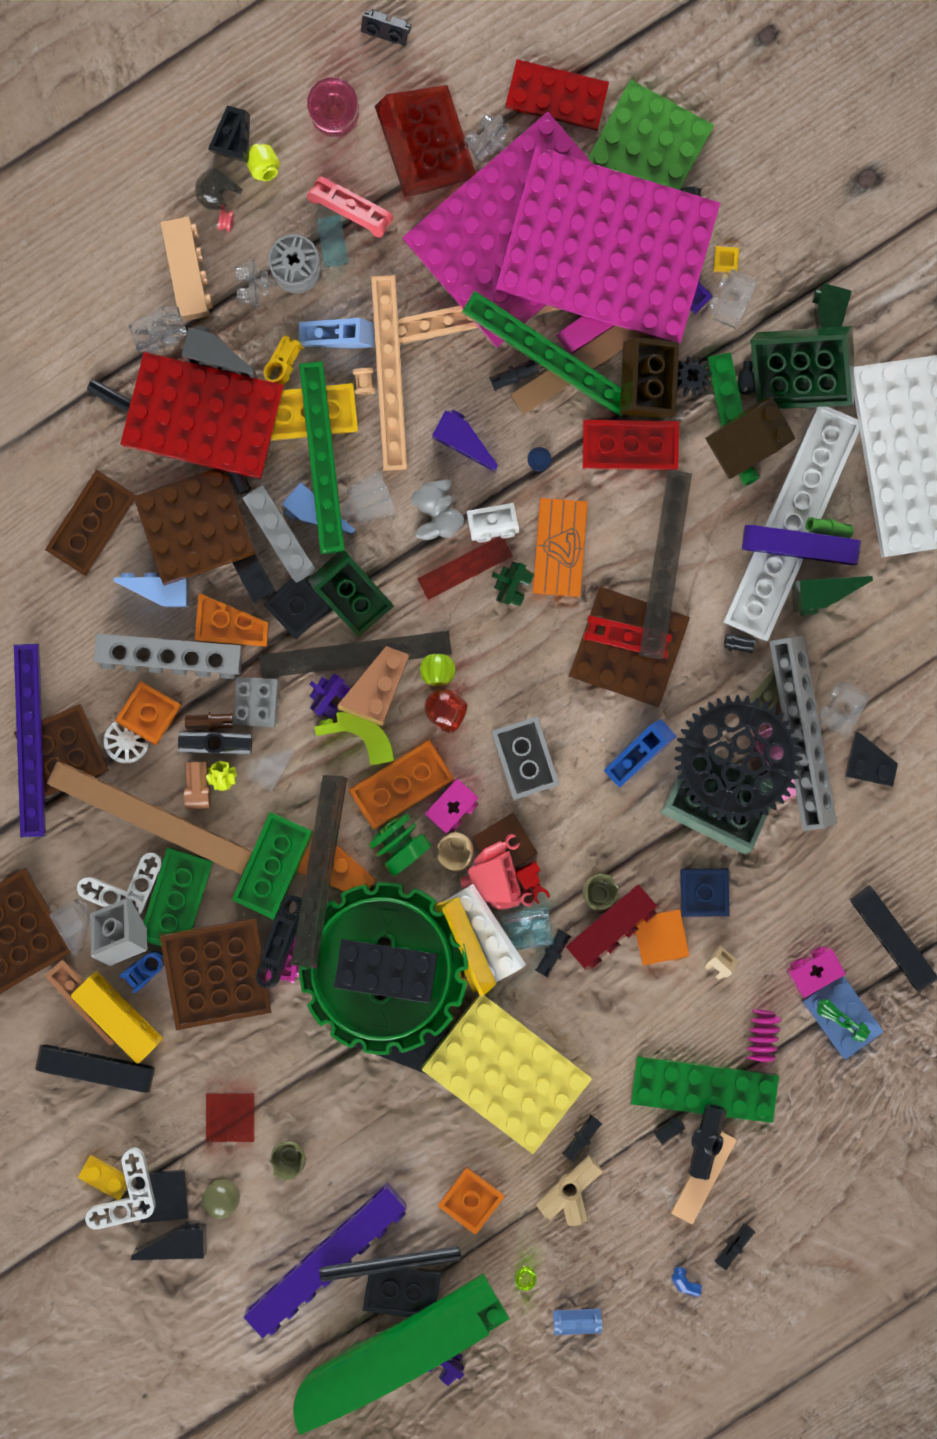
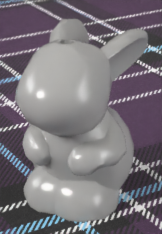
M451 480L423 483V486L418 491H414L411 503L417 506L420 511L432 517L431 522L422 525L416 530L415 535L419 539L430 540L438 536L450 538L464 525L463 515L457 510L450 508L452 496L448 495L447 491L451 487Z

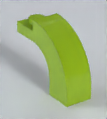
M347 712L336 713L338 722L334 723L333 718L319 721L320 726L314 727L316 736L342 731L358 735L367 746L370 765L395 761L391 742L385 731L376 723Z

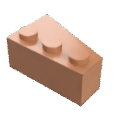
M386 646L338 704V709L383 726L407 664L409 654Z

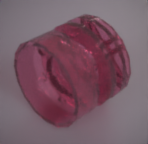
M325 78L318 81L311 88L307 97V109L314 127L321 134L328 137H341L350 133L359 119V104L354 89L346 81L339 78ZM330 107L338 108L339 113L335 115L330 111Z

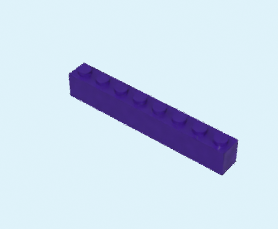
M387 1182L245 1311L243 1318L262 1339L267 1334L272 1336L281 1327L280 1323L285 1318L289 1320L299 1311L297 1308L303 1302L309 1303L316 1296L317 1293L315 1291L319 1287L323 1286L325 1288L333 1281L322 1282L319 1276V1268L353 1262L351 1259L357 1253L362 1255L370 1247V1241L375 1237L377 1239L381 1238L388 1231L387 1226L393 1221L397 1223L405 1216L407 1203Z

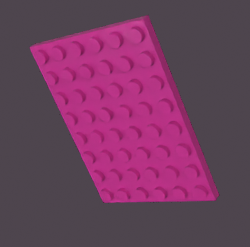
M549 112L545 113L402 237L403 241L462 309L473 291L478 292L525 324L546 306L542 303L495 290L535 147L537 146L592 163ZM474 321L496 348L505 342Z
M536 146L495 290L680 344L721 203Z

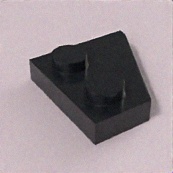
M227 105L208 150L217 155L248 163L250 114L243 109Z
M854 732L845 777L893 787L898 763L860 732Z

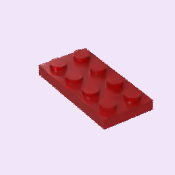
M517 59L505 108L539 117L549 112L556 121L598 131L609 82Z
M583 420L582 469L678 470L679 421Z

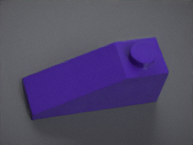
M445 410L432 434V439L496 472L497 463L468 422L464 420L465 416L456 410L451 412Z

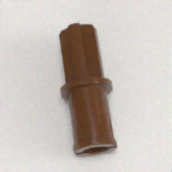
M208 712L207 715H186L185 727L186 729H209V731H211V728L231 729L233 728V714H211V712Z

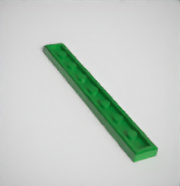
M473 291L461 313L617 416H623V414H620L621 387L478 292Z
M323 361L299 363L320 554L345 552Z

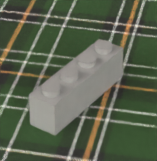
M262 485L244 496V502L292 579L297 583L315 572L314 565L264 486Z

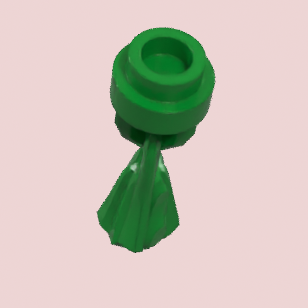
M829 999L819 1000L817 1004L818 1015L831 1019L843 1028L848 1029L853 1033L851 1038L857 1042H864L868 1038L871 1031L865 1023L861 1022L858 1025L853 1022ZM841 1016L846 1020L844 1022H841L839 1018Z

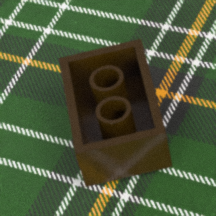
M638 337L623 342L620 414L660 419L676 415L678 342Z

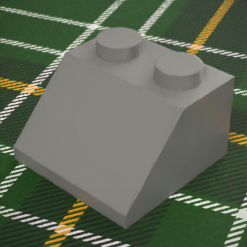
M125 898L90 914L91 957L111 966L147 951V928L131 899Z

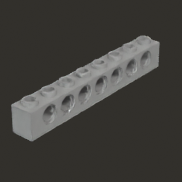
M804 635L769 641L781 710L784 713L783 722L790 720L787 729L795 728L796 730L791 737L800 739L794 743V746L802 747V750L796 752L797 756L803 757L802 760L796 762V765L801 766L802 769L794 771L800 777L798 780H794V784L796 786L803 831L824 829L837 824Z

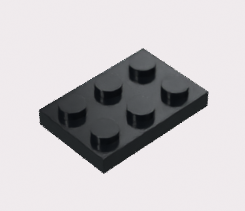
M415 1267L368 1275L363 1311L410 1317L437 1302L441 1271Z

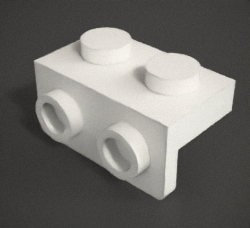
M514 503L467 511L472 541L486 542L491 540L492 537L497 536L510 538L515 533H519Z

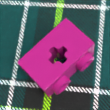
M457 778L426 811L425 815L445 833L449 830L454 832L462 824L460 818L465 812L470 815L479 805L476 802L479 797ZM458 801L460 803L458 805L459 812L453 811L449 813L448 803Z
M820 946L811 952L812 956L805 960L799 958L790 964L791 968L786 970L802 997L805 998L846 975L831 948ZM813 965L819 967V968L817 969V972H818L817 975H814L813 973H810V972L813 971V969H812V966H813Z

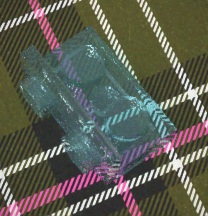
M548 907L500 915L502 929L516 950L554 943Z

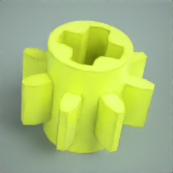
M218 761L212 764L211 768H208L209 774L206 775L208 785L213 784L214 790H228L232 784H236L235 767L230 768L229 762Z

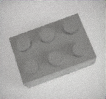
M538 716L491 731L513 800L559 786Z

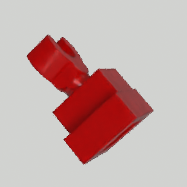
M533 860L515 870V873L525 890L530 887L532 888L533 899L539 904L537 898L539 892H544L548 898H550V894L539 883L541 881L536 873L541 870L537 862Z

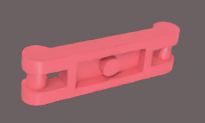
M318 177L314 183V188H311L307 193V199L311 203L322 204L369 229L376 237H382L386 232V226H389L393 221V215L389 211L324 177Z

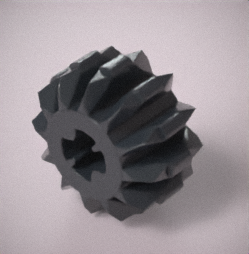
M688 356L686 357V364L681 360L678 361L677 383L679 385H677V392L683 388V397H686L689 391H691V396L696 398L697 390L704 394L706 392L704 386L711 385V381L706 378L710 377L712 372L704 371L708 364L704 363L700 366L699 357L692 363L691 357ZM688 372H690V375L692 373L696 375L695 382H693V379L691 382L687 380Z

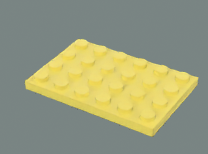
M479 994L421 1066L422 1071L532 1154L536 1152L592 1080L587 1073L491 999Z

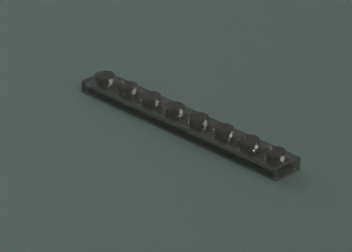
M670 469L667 472L638 656L661 660L664 658L692 473Z
M449 630L259 655L261 676L263 679L367 666L374 662L386 646L409 654L408 660L425 658L431 654L452 655Z
M322 776L291 962L292 966L317 968L348 779L343 776Z

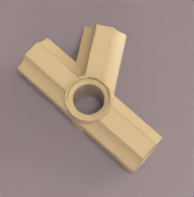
M588 1155L570 1173L561 1176L558 1184L536 1203V1206L549 1220L564 1209L567 1226L583 1224L587 1221L581 1192L603 1173V1170ZM566 1184H574L576 1186L571 1192L563 1190Z

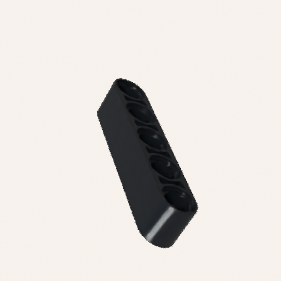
M870 885L849 899L918 993L937 981V975Z
M42 1044L39 1047L35 1070L148 1093L151 1091L155 1067Z

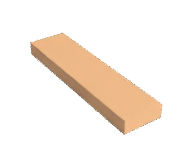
M721 1131L720 1135L723 1137V1146L719 1154L714 1158L709 1180L697 1179L689 1175L671 1210V1214L692 1225L737 1141L736 1138Z

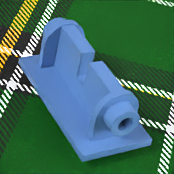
M601 1309L553 1311L554 1335L602 1333Z

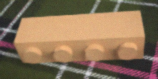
M189 217L161 222L179 318L183 322L210 316L209 309H212L213 305L211 296L206 294L204 285H208L206 271H201L200 262L204 261L201 247L196 246L195 238H199L197 224H192Z

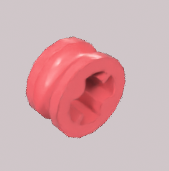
M221 209L218 230L226 229L227 232L231 233L234 223V211L226 212L225 209Z

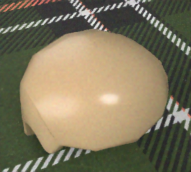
M452 832L445 834L437 846L438 862L445 869L451 871L463 870L469 864L473 855L472 842L466 835Z

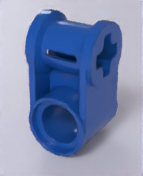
M151 951L119 975L120 978H124L132 987L133 994L150 982V979L165 967L163 954L159 951ZM150 957L158 961V968L154 969L149 966L148 959Z

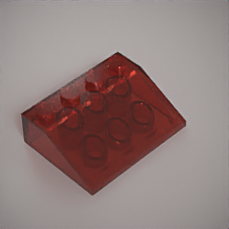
M448 85L386 94L375 105L404 197L425 194L466 181L476 174Z

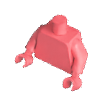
M515 834L506 836L503 843L498 842L485 848L474 859V865L468 869L469 876L461 878L462 889L474 884L485 903L498 910L518 907L520 903L529 907L534 903L533 899L524 900L525 896L532 895L533 893L529 889L520 892L510 851L505 852L507 848L514 850L519 847L520 843L513 846L508 844L509 839L514 838Z

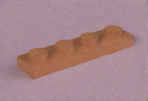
M62 959L45 977L111 1046L115 1041L71 998L72 993L85 980L65 959Z

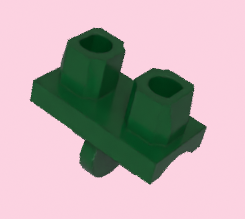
M512 561L510 568L503 566L500 574L493 572L491 577L497 580L494 589L499 591L495 601L506 605L521 606L525 594L516 591L520 582L529 586L534 577V574L526 569L527 565Z

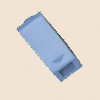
M121 573L120 578H114V582L163 607H190L189 578L166 586L163 585L159 573H144V577H135V573Z

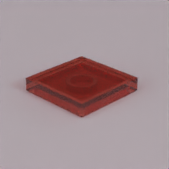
M206 1093V1142H254L255 1093Z

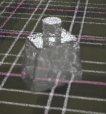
M380 470L348 488L346 491L350 500L339 504L341 518L356 514L359 523L397 516Z

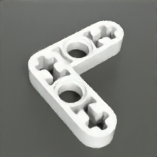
M149 852L143 855L127 892L94 877H85L80 880L77 885V892L82 898L102 907H107L111 904L104 900V895L107 891H114L117 895L116 902L122 900V895L131 899L132 902L136 901V907L139 908L137 912L140 915L156 883L163 859L156 852ZM155 857V862L158 866L152 867L149 874H154L153 878L147 874H140L141 869L145 872L149 864L146 862V859ZM139 878H144L148 881V889L144 892L136 888L135 884ZM92 882V888L96 890L103 886L104 889L100 892L99 899L95 898L98 895L96 892L91 891L86 894L83 884Z
M139 1148L128 1149L122 1157V1167L129 1198L91 1207L85 1217V1221L90 1228L102 1229L150 1217L154 1212L156 1202L143 1151ZM131 1154L134 1157H139V1160L136 1162L137 1170L142 1168V1171L130 1174L134 1170L133 1163L127 1160ZM142 1177L145 1181V1187L136 1189L132 1184L133 1178ZM142 1201L150 1205L147 1212L140 1208L134 1211L135 1215H132V1207L140 1206ZM124 1206L127 1210V1216L124 1218L117 1217L114 1213L115 1207ZM106 1208H109V1216L101 1218L100 1223H97L96 1219L92 1220L91 1217L95 1212L98 1215H104L107 1213Z

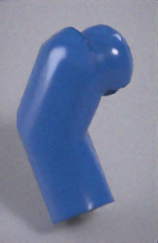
M676 1267L673 1271L674 1274H672V1281L677 1290L699 1297L702 1285L689 1282L685 1276L686 1270L682 1267Z

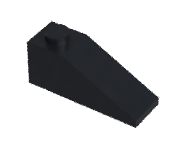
M256 553L250 557L232 562L253 603L257 604L276 593Z
M196 1220L187 1221L185 1224L136 1248L131 1255V1260L204 1259L207 1253L206 1224H200V1221Z

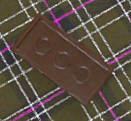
M96 469L45 550L87 576L135 502L133 496H136V494Z

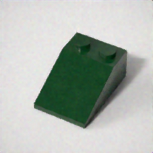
M346 550L345 552L337 553L307 579L319 596L358 637L394 607L392 602Z
M873 576L812 579L794 582L792 585L793 612H800V616L819 614V610L827 608L872 582Z

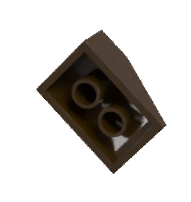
M773 397L758 401L705 439L728 479H731L776 453L795 440L796 437Z

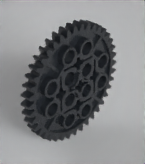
M736 695L734 702L731 701L729 696H726L725 703L720 698H717V706L708 702L709 710L700 707L701 715L693 713L692 717L695 721L685 722L689 727V730L681 729V733L685 735V738H677L682 747H675V751L681 753V755L674 757V760L681 762V765L675 767V770L682 771V774L677 779H685L681 788L690 789L686 796L694 795L695 798L692 803L696 804L700 801L702 803L700 806L701 811L708 807V815L710 816L716 811L717 819L726 814L728 822H730L732 815L735 816L737 822H740L741 816L744 815L748 822L750 821L751 814L756 819H759L760 811L766 816L769 815L768 807L776 811L775 802L784 804L785 802L781 796L790 797L791 794L787 788L795 789L796 786L791 781L792 779L798 780L800 778L794 773V771L802 769L801 766L796 765V762L803 759V757L796 755V752L802 750V747L794 746V743L800 739L791 737L796 731L795 728L787 729L790 720L782 722L781 719L784 713L776 716L775 711L777 707L774 706L768 710L767 701L762 706H759V698L750 703L749 696H746L744 702H741L740 696ZM730 714L736 715L739 719V724L736 727L727 726L725 723L726 716ZM712 725L717 729V735L714 738L705 737L703 729L706 726ZM761 725H768L772 730L771 736L768 738L761 737L758 733V728ZM742 728H745L744 730L734 734L731 738V743L729 744L727 743V741H720L710 747L708 746L720 740V738L723 736L722 732L725 730L727 733H734ZM751 731L753 732L756 740L759 741L760 744H766V747L763 750L764 755L769 763V766L763 754H761L759 751L754 752L753 748L756 746V741ZM739 736L749 738L750 746L748 748L741 749L737 746L736 740ZM778 746L782 749L783 756L781 759L775 760L770 756L771 747ZM725 747L728 750V757L725 760L717 759L714 754L716 748ZM706 752L709 753L713 763L723 767L720 771V776L726 788L723 786L719 776L717 777L716 774L711 775L712 762ZM737 752L738 755H744L750 752V754L742 759V765H739L737 762L726 765V763L734 758L733 753ZM752 757H756L761 761V767L757 771H753L748 767V760ZM696 758L705 759L707 763L706 769L703 771L695 770L693 768V761ZM730 768L737 769L740 774L739 779L735 782H731L726 778V771ZM764 771H767V773L757 777L756 780L753 781V787H750L749 784H743L735 788L734 790H731L732 787L742 783V781L745 780V774H748L749 776H756ZM762 779H768L772 782L773 786L770 792L766 793L760 790L759 782ZM706 780H715L718 784L717 791L714 793L707 792L704 789ZM740 790H747L750 793L751 799L748 803L743 804L738 801L737 794Z

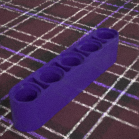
M745 525L741 549L837 564L858 565L861 541L772 527Z

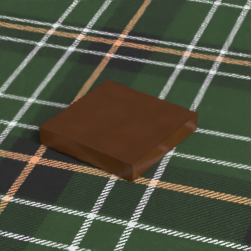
M513 812L473 836L474 841L482 852L485 848L495 843L505 842V838L509 834H515L514 838L509 839L508 844L513 846L520 843L519 847L514 850L505 849V852L510 851L514 868L538 854Z

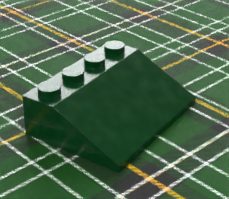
M852 326L756 332L750 340L757 402L773 397L779 409L848 406L854 404V344Z

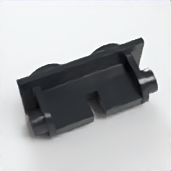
M373 9L365 11V14L362 15L361 32L395 44L407 45L408 34H410L412 25L408 24L407 20L392 17L391 21L388 22L386 21L388 16L386 14L374 11Z

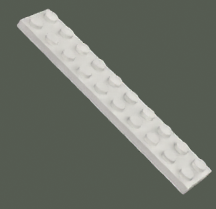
M816 407L764 527L807 532L805 524L809 517L822 518L860 431L857 419L830 407ZM753 552L723 623L767 642L803 559Z

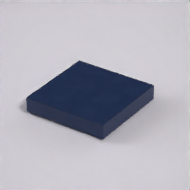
M729 868L680 869L681 917L730 916Z

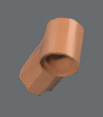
M186 762L187 788L184 790L185 809H209L211 807V792L206 777L208 775L207 762Z

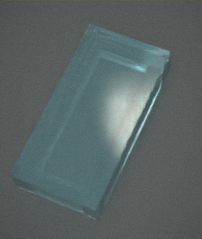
M341 216L317 219L324 267L348 265Z

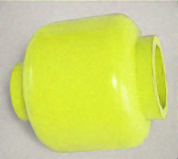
M255 144L250 147L249 160L245 164L256 180L270 181L275 178L280 168V161L274 150L266 144Z

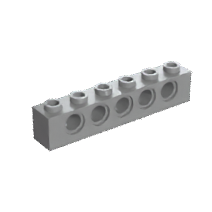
M96 634L94 662L101 663L100 668L115 669V665H124V670L139 671V667H148V672L163 673V669H172V674L187 675V671H196V676L210 677L211 673H220V678L234 679L235 675H241L243 646ZM123 646L126 649V656L119 660L115 655V651L118 647ZM143 648L149 649L151 654L150 658L145 662L139 658V653ZM167 650L173 651L175 656L173 662L169 664L163 660V654ZM191 652L197 653L199 657L197 664L193 666L187 662V656ZM215 654L221 655L223 659L221 666L217 668L211 665V657Z

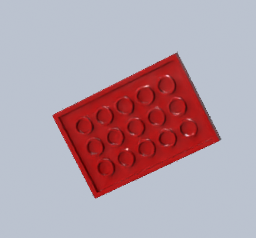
M143 352L120 445L262 479L285 387L282 384Z

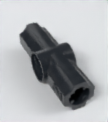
M179 731L178 751L251 755L252 734ZM213 736H217L221 740V747L217 750L212 749L209 743Z
M710 1103L705 1104L700 1127L695 1130L692 1136L691 1145L694 1147L688 1173L694 1178L709 1180L714 1158L722 1149L723 1137L720 1135L727 1112L722 1106Z

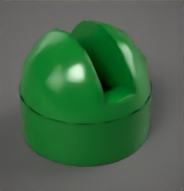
M750 467L739 474L743 486H748L761 477L754 467Z

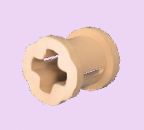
M373 368L352 370L356 381L355 395L375 393L372 383Z

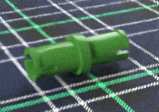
M809 517L805 524V529L809 533L851 538L854 532L851 524L838 523L830 518L822 520Z

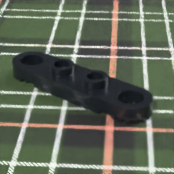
M286 896L281 901L278 915L276 914L260 958V965L256 970L257 974H255V981H257L260 987L273 988L281 978L305 911V903L299 896ZM294 901L297 909H295V912L290 913L289 906ZM270 969L272 978L266 982L264 975Z

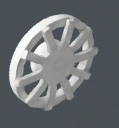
M116 722L112 723L104 735V747L107 754L116 762L130 764L140 760L146 754L149 742L146 740L145 744L137 742L136 739L141 738L140 736L134 735L133 732H129L125 727L124 732H121L117 727L119 724ZM115 729L119 735H111L110 732ZM108 738L117 740V742L108 745ZM118 746L119 749L115 755L111 753L110 749ZM135 746L144 747V749L139 754ZM132 750L136 757L129 759V751ZM121 751H125V759L118 758Z

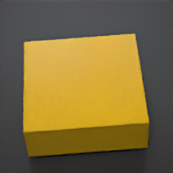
M715 246L713 272L737 273L739 248Z

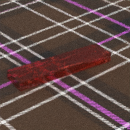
M499 536L417 578L427 599L430 600L512 558L513 555L505 539Z

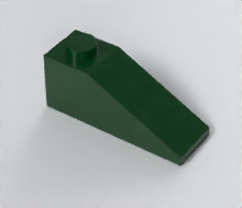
M826 283L820 289L815 290L812 303H815L813 312L817 328L842 327L851 290Z

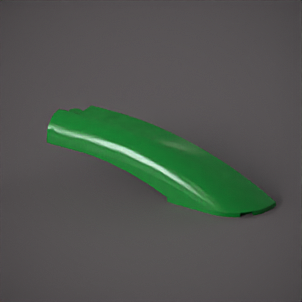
M482 1273L452 1293L394 1326L362 1342L355 1343L312 1370L301 1382L294 1400L293 1414L299 1435L345 1416L402 1387L490 1335L489 1332L508 1321L510 1318L485 1274Z

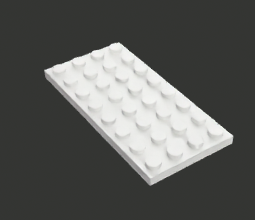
M937 355L854 367V399L881 558L937 549Z

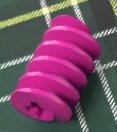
M752 1009V1012L757 1014L758 1017L751 1018L750 1021L757 1024V1027L749 1028V1031L755 1034L754 1037H748V1040L754 1043V1046L746 1047V1050L752 1052V1055L745 1057L762 1062L774 1061L776 1056L770 1052L777 1051V1046L772 1043L779 1041V1037L773 1033L780 1031V1027L775 1025V1023H780L782 1019L774 1012Z

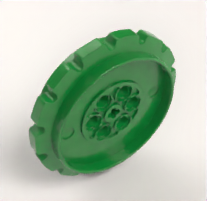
M378 882L374 891H371L368 885H360L343 892L340 905L335 901H330L316 915L314 921L317 923L318 928L316 931L308 930L306 932L300 955L307 959V964L299 967L301 990L303 993H310L312 995V1000L307 1004V1007L320 1026L327 1023L332 1026L330 1036L343 1045L353 1048L360 1042L363 1045L364 1053L375 1055L390 1054L393 1045L397 1046L401 1053L407 1052L426 1044L425 1035L427 1032L433 1036L439 1035L454 1018L450 1007L462 1005L468 986V981L461 977V972L468 969L465 944L463 943L465 952L462 949V956L459 949L461 946L457 944L443 911L438 913L435 909L437 900L419 889H412L410 894H406L405 886L400 883ZM387 937L390 939L392 947L437 953L438 960L431 1003L387 996L385 999H381L375 994L334 988L341 939L380 944L382 938Z

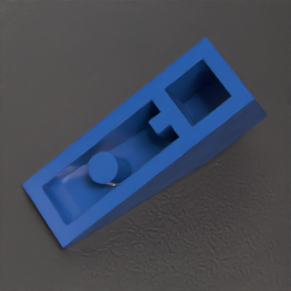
M660 719L645 729L604 771L620 788L660 754L677 736Z

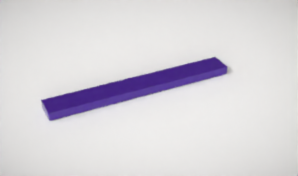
M15 644L14 672L20 837H45L39 644Z

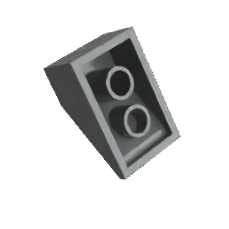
M196 326V329H188L182 357L186 362L258 379L254 369L213 333H210V329L202 326Z

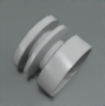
M291 234L277 239L272 245L268 261L269 268L277 285L283 290L294 294L304 293L312 289L319 281L321 275V261L314 244L304 236ZM297 257L299 263H298V264H297V263H294V264L291 266L289 260H290V259L294 260V259Z

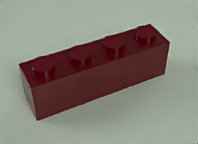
M638 884L570 942L566 948L585 970L589 968L594 970L603 962L601 957L607 952L609 954L614 953L621 946L619 942L623 938L627 937L629 939L639 931L637 926L640 923L651 921L657 915L656 910L658 906Z

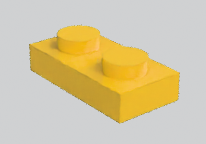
M92 1155L89 1156L77 1177L116 1200H120L127 1189L123 1172Z

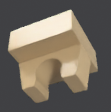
M720 945L714 950L705 968L709 970L711 967H715L718 970L715 977L719 980L730 976L738 961Z

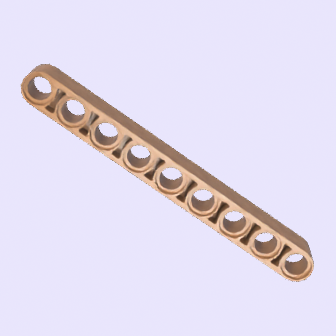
M56 762L47 781V784L237 873L243 874L252 854L251 850L63 762Z

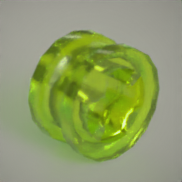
M527 1266L520 1267L515 1273L517 1287L523 1291L534 1288L537 1280L535 1271ZM524 1273H528L530 1279H532L531 1282L527 1281V1284H523L522 1279L519 1278L520 1275L524 1276Z

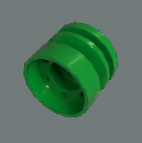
M408 814L393 819L379 830L368 844L373 849L381 843L383 848L376 853L377 857L388 852L390 857L385 861L384 866L393 877L432 847V844L423 833L414 838L411 837L410 833L416 828L415 823L407 829L403 827V824L410 819Z

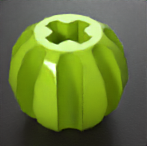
M443 654L426 656L420 666L421 678L426 684L431 686H445L451 683L455 675V664L452 658Z

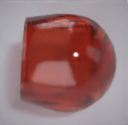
M446 688L433 691L427 697L424 704V712L427 718L433 724L439 726L442 731L451 734L455 733L462 724L468 708L467 702L456 692Z

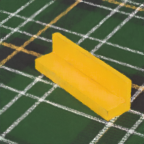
M456 897L440 902L436 905L437 912L443 911L457 944L461 946L459 949L462 956V949L465 952L463 943L465 944L468 969L463 971L472 992H478L480 996L485 995L497 983L460 898Z
M98 971L88 977L71 995V998L137 1064L164 1039Z

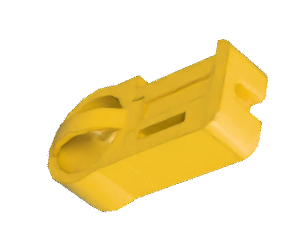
M283 336L264 368L265 379L284 385L289 380L293 370L291 366L296 360L300 349L304 350V346L297 340ZM282 366L277 379L271 380L272 371L276 367Z

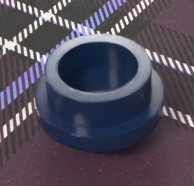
M543 447L532 449L528 454V465L535 471L546 470L551 463L549 451Z

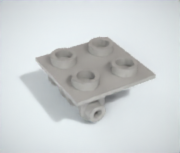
M236 677L233 725L275 727L276 723H278V720H276V709L279 707L277 706V701H279L277 699L278 687H280L278 679Z

